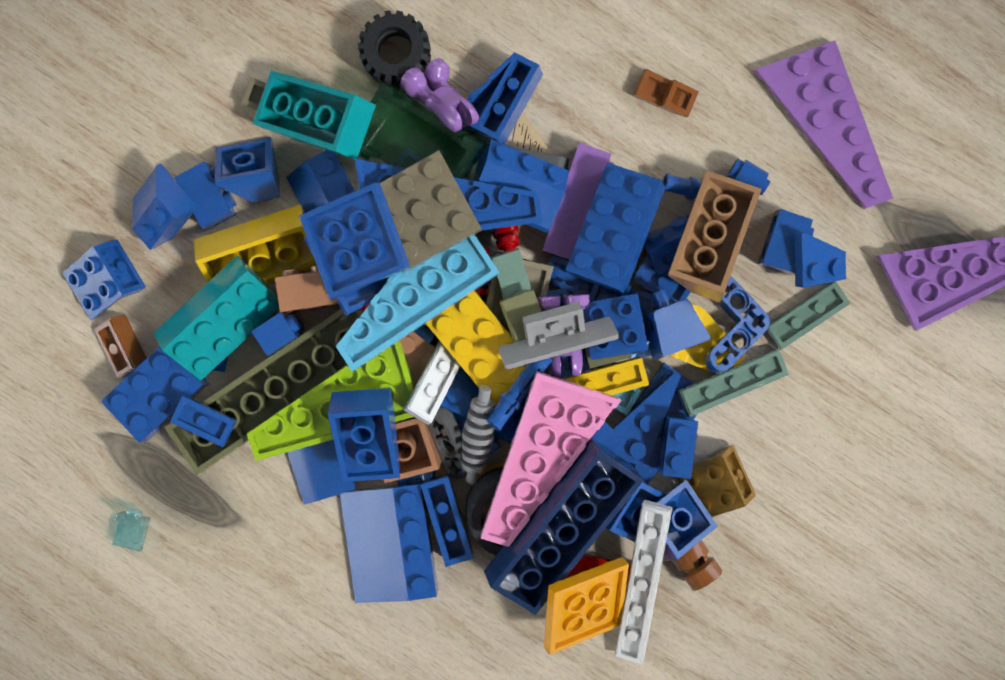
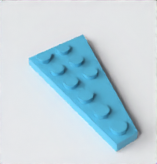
M473 235L406 273L402 271L390 276L387 283L374 296L370 305L357 318L336 348L351 371H355L500 274L477 237Z

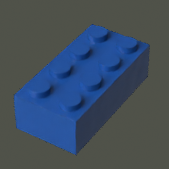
M607 162L565 270L574 277L625 295L666 189L662 181Z

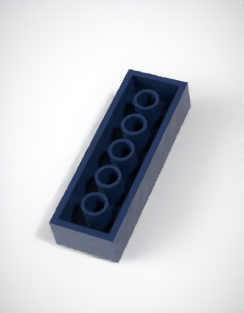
M591 437L584 450L561 480L550 490L548 497L537 507L528 523L509 547L503 546L486 567L484 573L490 588L536 615L548 599V586L567 577L644 481L634 466Z

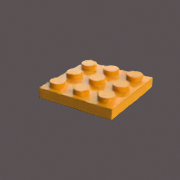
M623 557L606 562L590 570L582 571L577 575L548 586L544 649L549 655L620 626L629 564Z

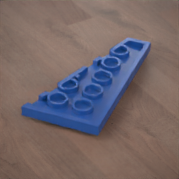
M355 159L359 189L375 182L381 183L406 169ZM454 177L482 231L543 222L538 192Z

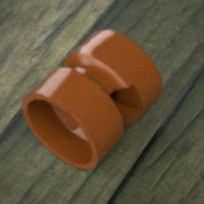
M702 540L678 560H672L679 571H685L683 577L692 591L706 587L722 574V569L714 557L707 556L709 550Z

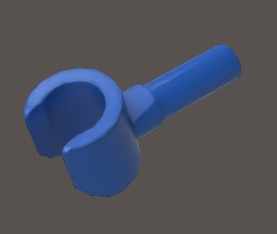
M435 471L400 479L397 482L402 484L414 480H429L435 476Z

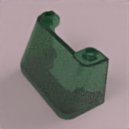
M381 83L371 100V103L375 104L376 107L358 156L365 160H369L372 157L380 159L388 165L408 168L440 151L452 175L465 179L481 157L488 143L464 127L457 132L451 131L422 102L411 98L396 86Z

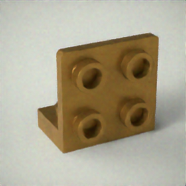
M734 445L723 448L713 457L693 463L691 479L677 477L679 484L683 480L688 481L711 517L745 507L756 496Z

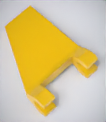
M692 304L711 339L668 356L711 372L705 364V355L726 333L705 309ZM727 350L716 356L715 362L717 365L721 364L722 359L729 354ZM743 354L732 367L741 364L743 362L745 354Z

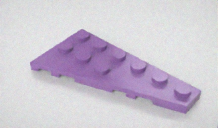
M835 40L754 71L759 79H762L769 87L775 99H778L785 107L788 115L815 148L817 147L825 157L827 164L841 177L843 184L863 209L893 199Z
M1005 236L876 256L913 330H919L1005 286Z

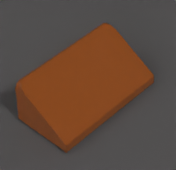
M126 315L112 317L94 328L118 379L132 373L147 359Z

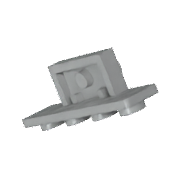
M580 302L522 317L526 339L499 346L498 350L505 369H511L616 340L619 336L610 317L584 323L583 308Z

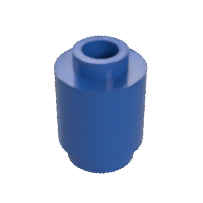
M739 158L726 176L761 188L760 195L766 191L771 182L767 179L768 172L746 159L742 161Z

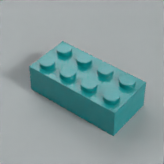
M271 70L252 124L274 134L355 160L358 158L376 105L355 94Z
M236 256L154 332V335L162 351L201 381L252 334V330L262 325L279 309L278 296L273 287L239 256Z

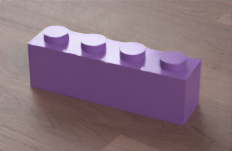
M582 143L578 144L569 170L566 192L548 232L542 249L543 253L569 261L607 162L614 164L609 161L611 153Z

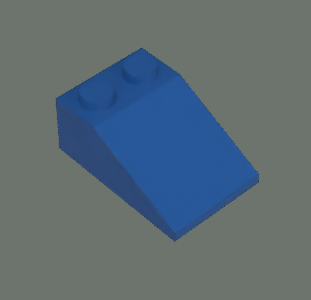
M381 388L332 392L328 417L342 481L400 478L395 411L391 389Z

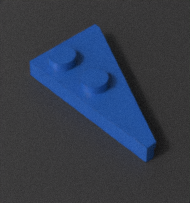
M673 373L669 378H666L654 392L613 427L614 432L602 445L625 461L646 468L681 375Z

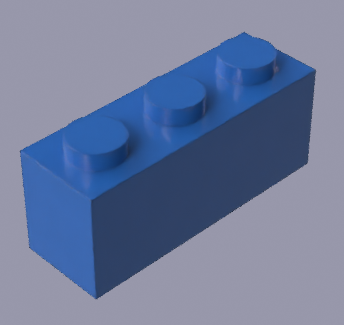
M447 473L422 481L421 489L445 566L473 559V548L450 474Z

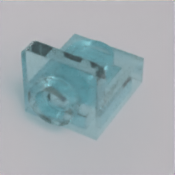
M127 508L126 511L116 514L115 520L118 523L112 545L140 552L143 549L150 517L142 516V511Z

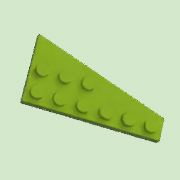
M401 340L355 371H351L349 366L346 365L249 431L247 437L255 461L333 440L328 417L332 392L390 388L395 411V422L414 417L404 411L415 387Z

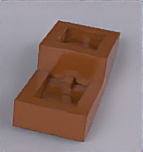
M644 69L632 96L687 118L699 91L677 80H669L648 69Z

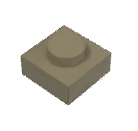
M251 77L241 104L257 111L266 83Z

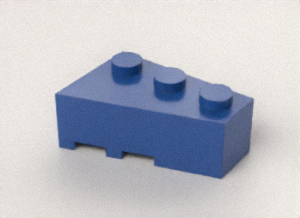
M514 52L488 77L489 79L481 87L468 95L467 101L476 109L479 120L471 126H467L462 121V127L488 141L492 139L505 145L543 76L540 65Z

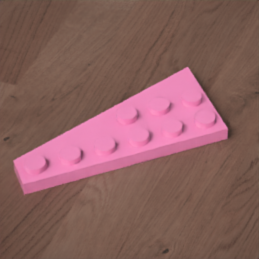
M536 371L481 532V539L507 547L511 545L528 523L537 507L548 497L550 490L561 480L584 450L590 438L601 428L610 412L621 402L620 398Z

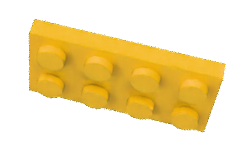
M473 291L426 323L479 388L482 385L491 387L490 399L495 402V407L500 401L499 396L503 392L506 393L519 374L527 366L525 364L505 369L498 347L513 343L512 335L476 291Z

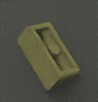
M532 289L519 290L499 302L514 342L526 339L522 317L542 312L536 294Z

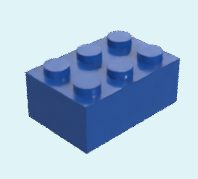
M158 347L101 402L139 443L149 441L171 420L182 396L186 395L194 399L210 383L205 378L200 381L162 351L161 347Z

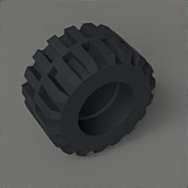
M389 10L384 11L385 16L380 17L379 14L373 16L375 21L372 23L367 21L364 25L366 28L365 32L361 31L359 35L361 42L358 43V50L361 62L373 80L381 82L386 87L392 85L393 88H400L401 78L409 69L418 68L425 73L427 64L431 61V47L427 32L420 21L416 22L411 14L405 16L403 11L397 10L396 14H391ZM393 36L406 38L412 46L410 55L404 61L397 64L386 63L379 56L381 44Z

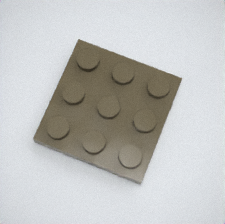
M440 151L380 183L411 268L404 270V273L482 231Z

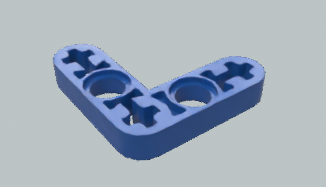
M730 276L726 289L730 288L731 291L726 293L720 303L717 302V304L735 321V324L705 355V364L714 373H722L731 368L766 332L770 325L768 314L732 276ZM732 295H737L742 300L741 309H735L730 304V297ZM749 308L750 311L746 313L747 315L742 316L741 313L745 312ZM757 317L759 319L758 326L754 328L752 326L753 318ZM733 334H739L743 338L742 348H736L732 344L731 337ZM727 350L729 354L722 359L721 364L717 365L715 362L716 356Z

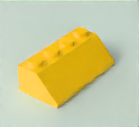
M299 204L194 239L195 261L207 283L236 256H239L268 284L275 282L276 277H282V271L299 269V271L305 272L311 270L310 267L317 266L304 240L306 234L299 217L305 213L302 205Z

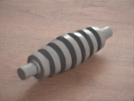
M486 385L480 386L478 397L472 399L471 408L468 411V418L465 421V428L462 433V468L467 471L466 482L470 484H475L478 473L485 470L494 440L495 428L488 424L485 419L495 408V402L490 399L491 387Z

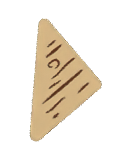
M522 112L516 123L512 147L551 154L525 113Z

